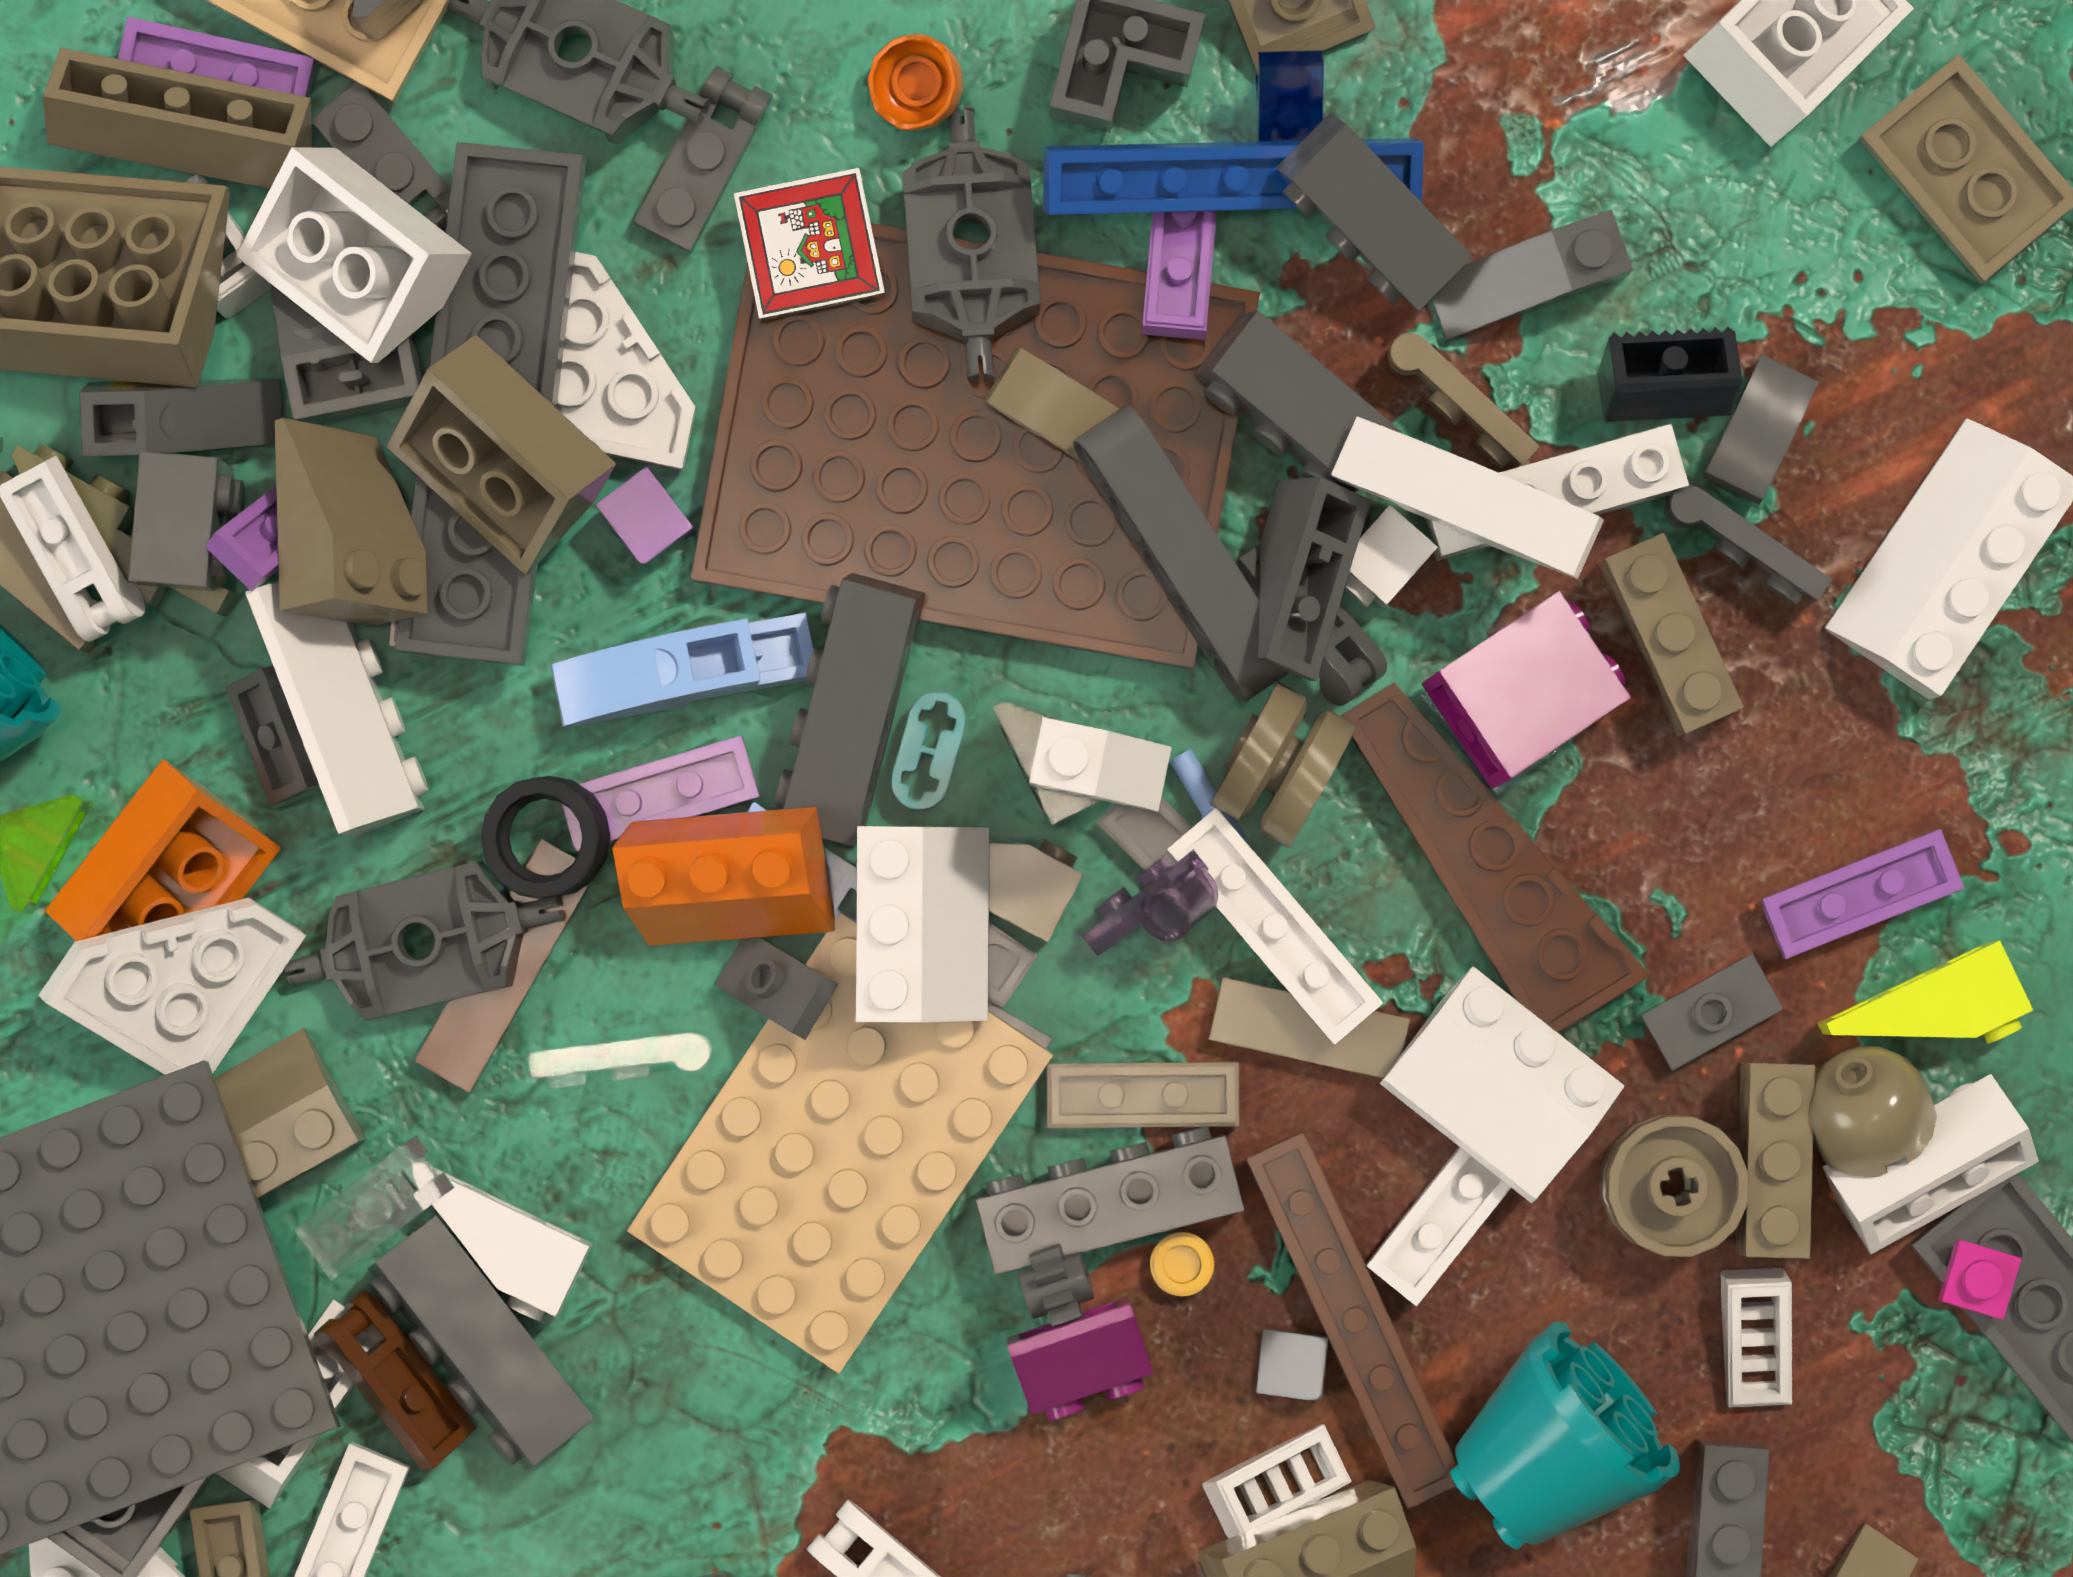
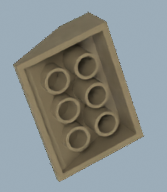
M0 167V370L198 388L214 336L230 199L228 187L225 185Z

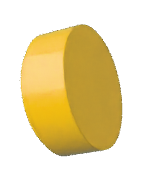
M1185 1231L1170 1233L1161 1238L1152 1250L1150 1256L1151 1274L1157 1285L1169 1294L1175 1296L1193 1295L1201 1291L1208 1284L1213 1274V1254L1206 1242L1193 1233Z

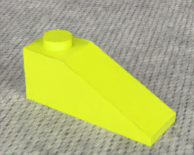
M1988 941L1820 1021L1818 1026L1823 1035L1977 1038L1983 1035L1987 1044L2020 1030L2022 1026L2018 1017L2033 1011V1008L2001 941Z

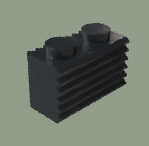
M1715 327L1710 333L1704 328L1698 333L1689 329L1685 334L1677 329L1672 335L1666 330L1660 335L1651 331L1647 336L1639 331L1634 337L1628 332L1622 337L1614 332L1608 339L1597 373L1605 422L1731 415L1735 398H1738V392H1740V386H1742L1736 334L1730 327H1727L1723 332Z

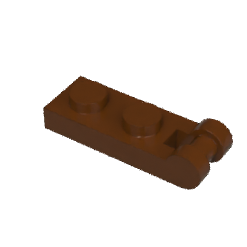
M360 1291L345 1305L346 1313L338 1320L329 1319L314 1333L315 1341L328 1357L339 1363L422 1472L434 1469L477 1427L382 1304L370 1293ZM363 1331L368 1333L375 1342V1345L367 1352L356 1340V1337Z

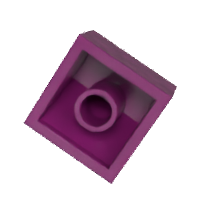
M1128 1296L1083 1311L1084 1316L1081 1319L1054 1328L1052 1323H1048L1007 1337V1348L1032 1415L1045 1411L1046 1417L1050 1421L1084 1409L1081 1400L1083 1397L1105 1390L1108 1400H1113L1145 1388L1142 1377L1154 1374Z

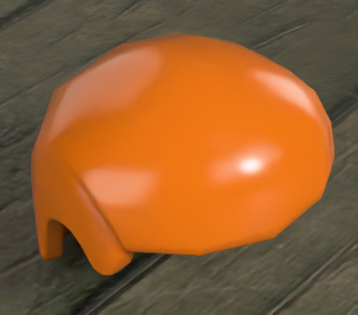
M916 33L909 36L903 35L887 43L874 56L867 79L875 112L891 125L904 131L915 132L940 126L956 111L964 91L963 71L954 53L948 46L933 37Z

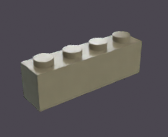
M60 48L43 94L48 145L270 189L292 147L312 148L310 97Z

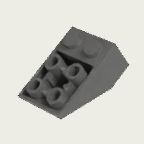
M270 283L280 356L293 420L319 425L408 406L423 378L414 333L379 363H370Z

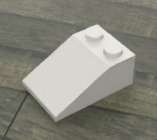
M1739 0L1683 56L1760 137L1772 147L1805 119L1914 8L1906 0Z

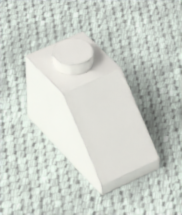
M1043 717L1029 785L1158 812L1172 747L1107 730Z

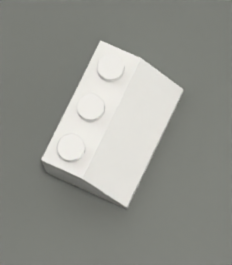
M292 147L236 256L370 363H379L444 307L472 253L337 148Z
M857 826L856 1022L988 1021L989 828Z
M1473 966L1445 994L1380 1083L1530 1203H1533L1593 1132L1624 1088L1622 1083Z

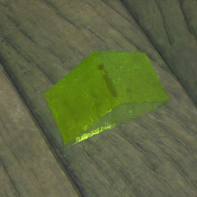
M70 794L0 815V874L11 908L24 914L34 913L94 803L93 801L80 795Z

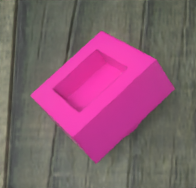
M1956 1238L1938 1300L2004 1320L2022 1258Z

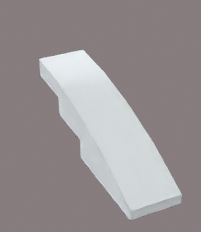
M1356 417L1331 473V476L1344 484L1396 503L1404 510L1459 530L1471 539L1576 579L1579 578L1604 521L1600 516L1522 482L1360 417Z

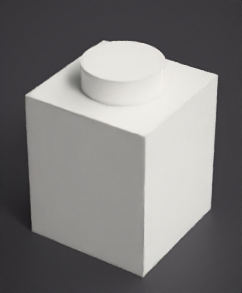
M1389 505L1359 539L1344 590L1366 608L1373 600L1381 608H1384L1438 547L1395 508Z

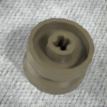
M1278 681L1259 715L1252 714L1224 764L1229 769L1210 805L1239 820L1250 813L1263 789L1271 792L1273 795L1259 821L1260 833L1289 848L1329 781L1357 725L1328 709L1317 716L1303 741L1293 736L1307 711L1306 696Z
M1656 1114L1630 1124L1610 1144L1600 1167L1599 1196L1609 1221L1628 1241L1662 1256L1692 1257L1717 1247L1738 1227L1748 1204L1749 1174L1739 1148L1720 1128L1695 1117ZM1668 1172H1676L1683 1182L1681 1191L1675 1196L1663 1194L1660 1189L1661 1181L1670 1180Z

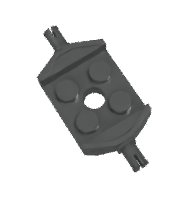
M450 0L448 3L447 11L449 13H454L480 25L481 29L484 30L481 49L482 77L489 88L497 90L498 86H501L605 133L608 141L615 145H618L657 114L659 110L664 111L667 109L694 121L698 125L705 119L702 112L708 113L710 99L703 98L676 86L673 77L674 33L670 24L617 0H491V2L487 0ZM581 34L591 39V50L582 60L568 62L558 57L559 46L565 38Z
M963 105L964 124L960 123L959 106L949 116L951 143H948V149L922 158L902 173V188L905 205L912 322L962 340L966 344L967 380L979 383V363L982 365L983 382L995 379L991 345L994 338L1040 314V291L1030 165L1013 154L980 147V141H976L975 109L971 106ZM967 222H975L986 228L990 238L981 248L974 250L965 249L954 240L953 233L956 228Z
M476 861L336 896L328 919L326 948L320 949L319 954L290 960L285 966V972L305 969V972L287 976L291 987L324 978L327 981L334 980L349 1005L365 1021L374 1020L395 1013L513 986L523 933L527 932V928L564 921V909L544 913L545 909L562 906L559 896L539 899L521 905L519 901L512 899L484 861ZM418 922L429 927L435 937L433 951L427 958L422 960L411 957L406 952L403 943L406 930Z

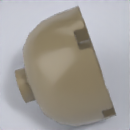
M1857 1046L1838 1052L1822 1063L1815 1073L1814 1090L1810 1100L1813 1146L1819 1151L1821 1159L1830 1168L1849 1176L1876 1177L1888 1173L1886 1165L1896 1163L1903 1157L1906 1158L1907 1164L1917 1158L1932 1139L1937 1114L1930 1091L1921 1073L1906 1057L1879 1046Z

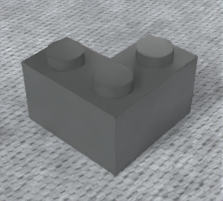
M1076 0L1049 105V118L1111 133L1126 72L1188 88L1206 14L1154 0Z
M140 451L129 581L145 586L215 591L216 577H226L228 569L205 546L217 530L227 524L231 518L236 517L242 512L244 483L243 480H235L234 468L216 457Z

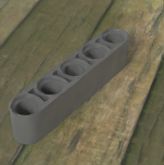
M1125 405L1075 438L1072 442L1073 447L1085 470L1230 693L1239 702L1244 704L1290 673L1258 659L1259 599L1137 412L1130 406Z

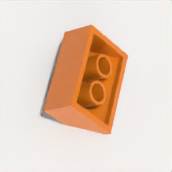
M162 759L44 911L75 941L233 902L244 898L282 848L205 787Z
M817 807L634 821L628 825L612 847L623 909L649 946L835 931V914Z

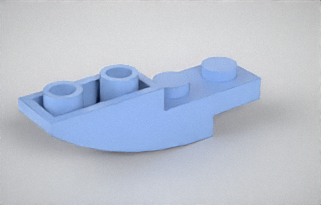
M806 613L749 623L748 618L647 638L553 663L551 671L563 728L686 707L691 701L803 682L806 680L809 661L814 649Z

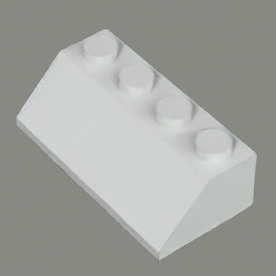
M1966 418L1824 629L1928 700L1942 696L2073 502V476L2031 447Z
M279 581L257 587L252 592L250 590L246 591L245 594L338 834L356 837L425 810L420 795L428 793L429 788L417 758L414 756L405 760L397 736L406 733V729L393 697L385 700L381 698L374 676L382 674L383 670L370 638L359 641L354 625L351 622L280 611Z

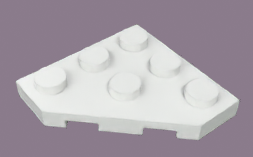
M575 252L557 409L609 456L684 471L696 407L598 258L594 255Z
M248 897L76 941L38 996L46 1004L165 1075L203 1060L209 1062L212 1073H214L306 935L291 923Z

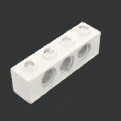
M1672 424L1500 472V474L1550 494L1597 516L1673 494L1678 489L1689 486ZM1424 517L1430 540L1438 547L1434 551L1436 561L1490 546L1465 536L1459 530Z

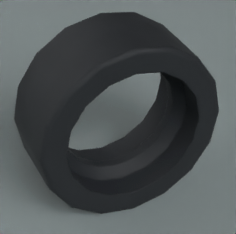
M553 776L517 781L498 794L484 816L481 833L485 862L498 882L518 895L537 899L572 894L594 880L607 860L611 838L606 812L594 794L574 780ZM543 799L558 801L569 808L579 821L582 833L580 852L573 864L561 873L548 876L532 873L523 867L512 852L509 838L512 822L518 812L531 802Z

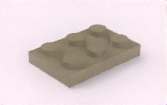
M1959 54L1858 138L1980 284L2073 208L2072 187Z

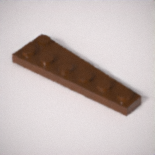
M1392 683L1341 715L1357 725L1351 737L1508 992L1515 1000L1559 1033L1649 977L1643 965L1600 916L1595 914L1574 890L1571 883L1557 867L1552 865L1531 841L1528 834L1509 816L1488 792L1485 785L1459 759L1450 745L1395 683Z

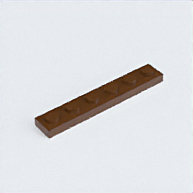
M1304 1131L1246 1157L1248 1166L1407 1509L1412 1508L1457 1487L1450 1475V1470L1457 1465L1456 1460Z

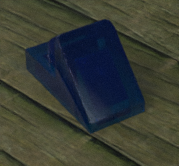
M1323 50L1258 52V75L1255 77L1257 141L1304 140L1323 121Z

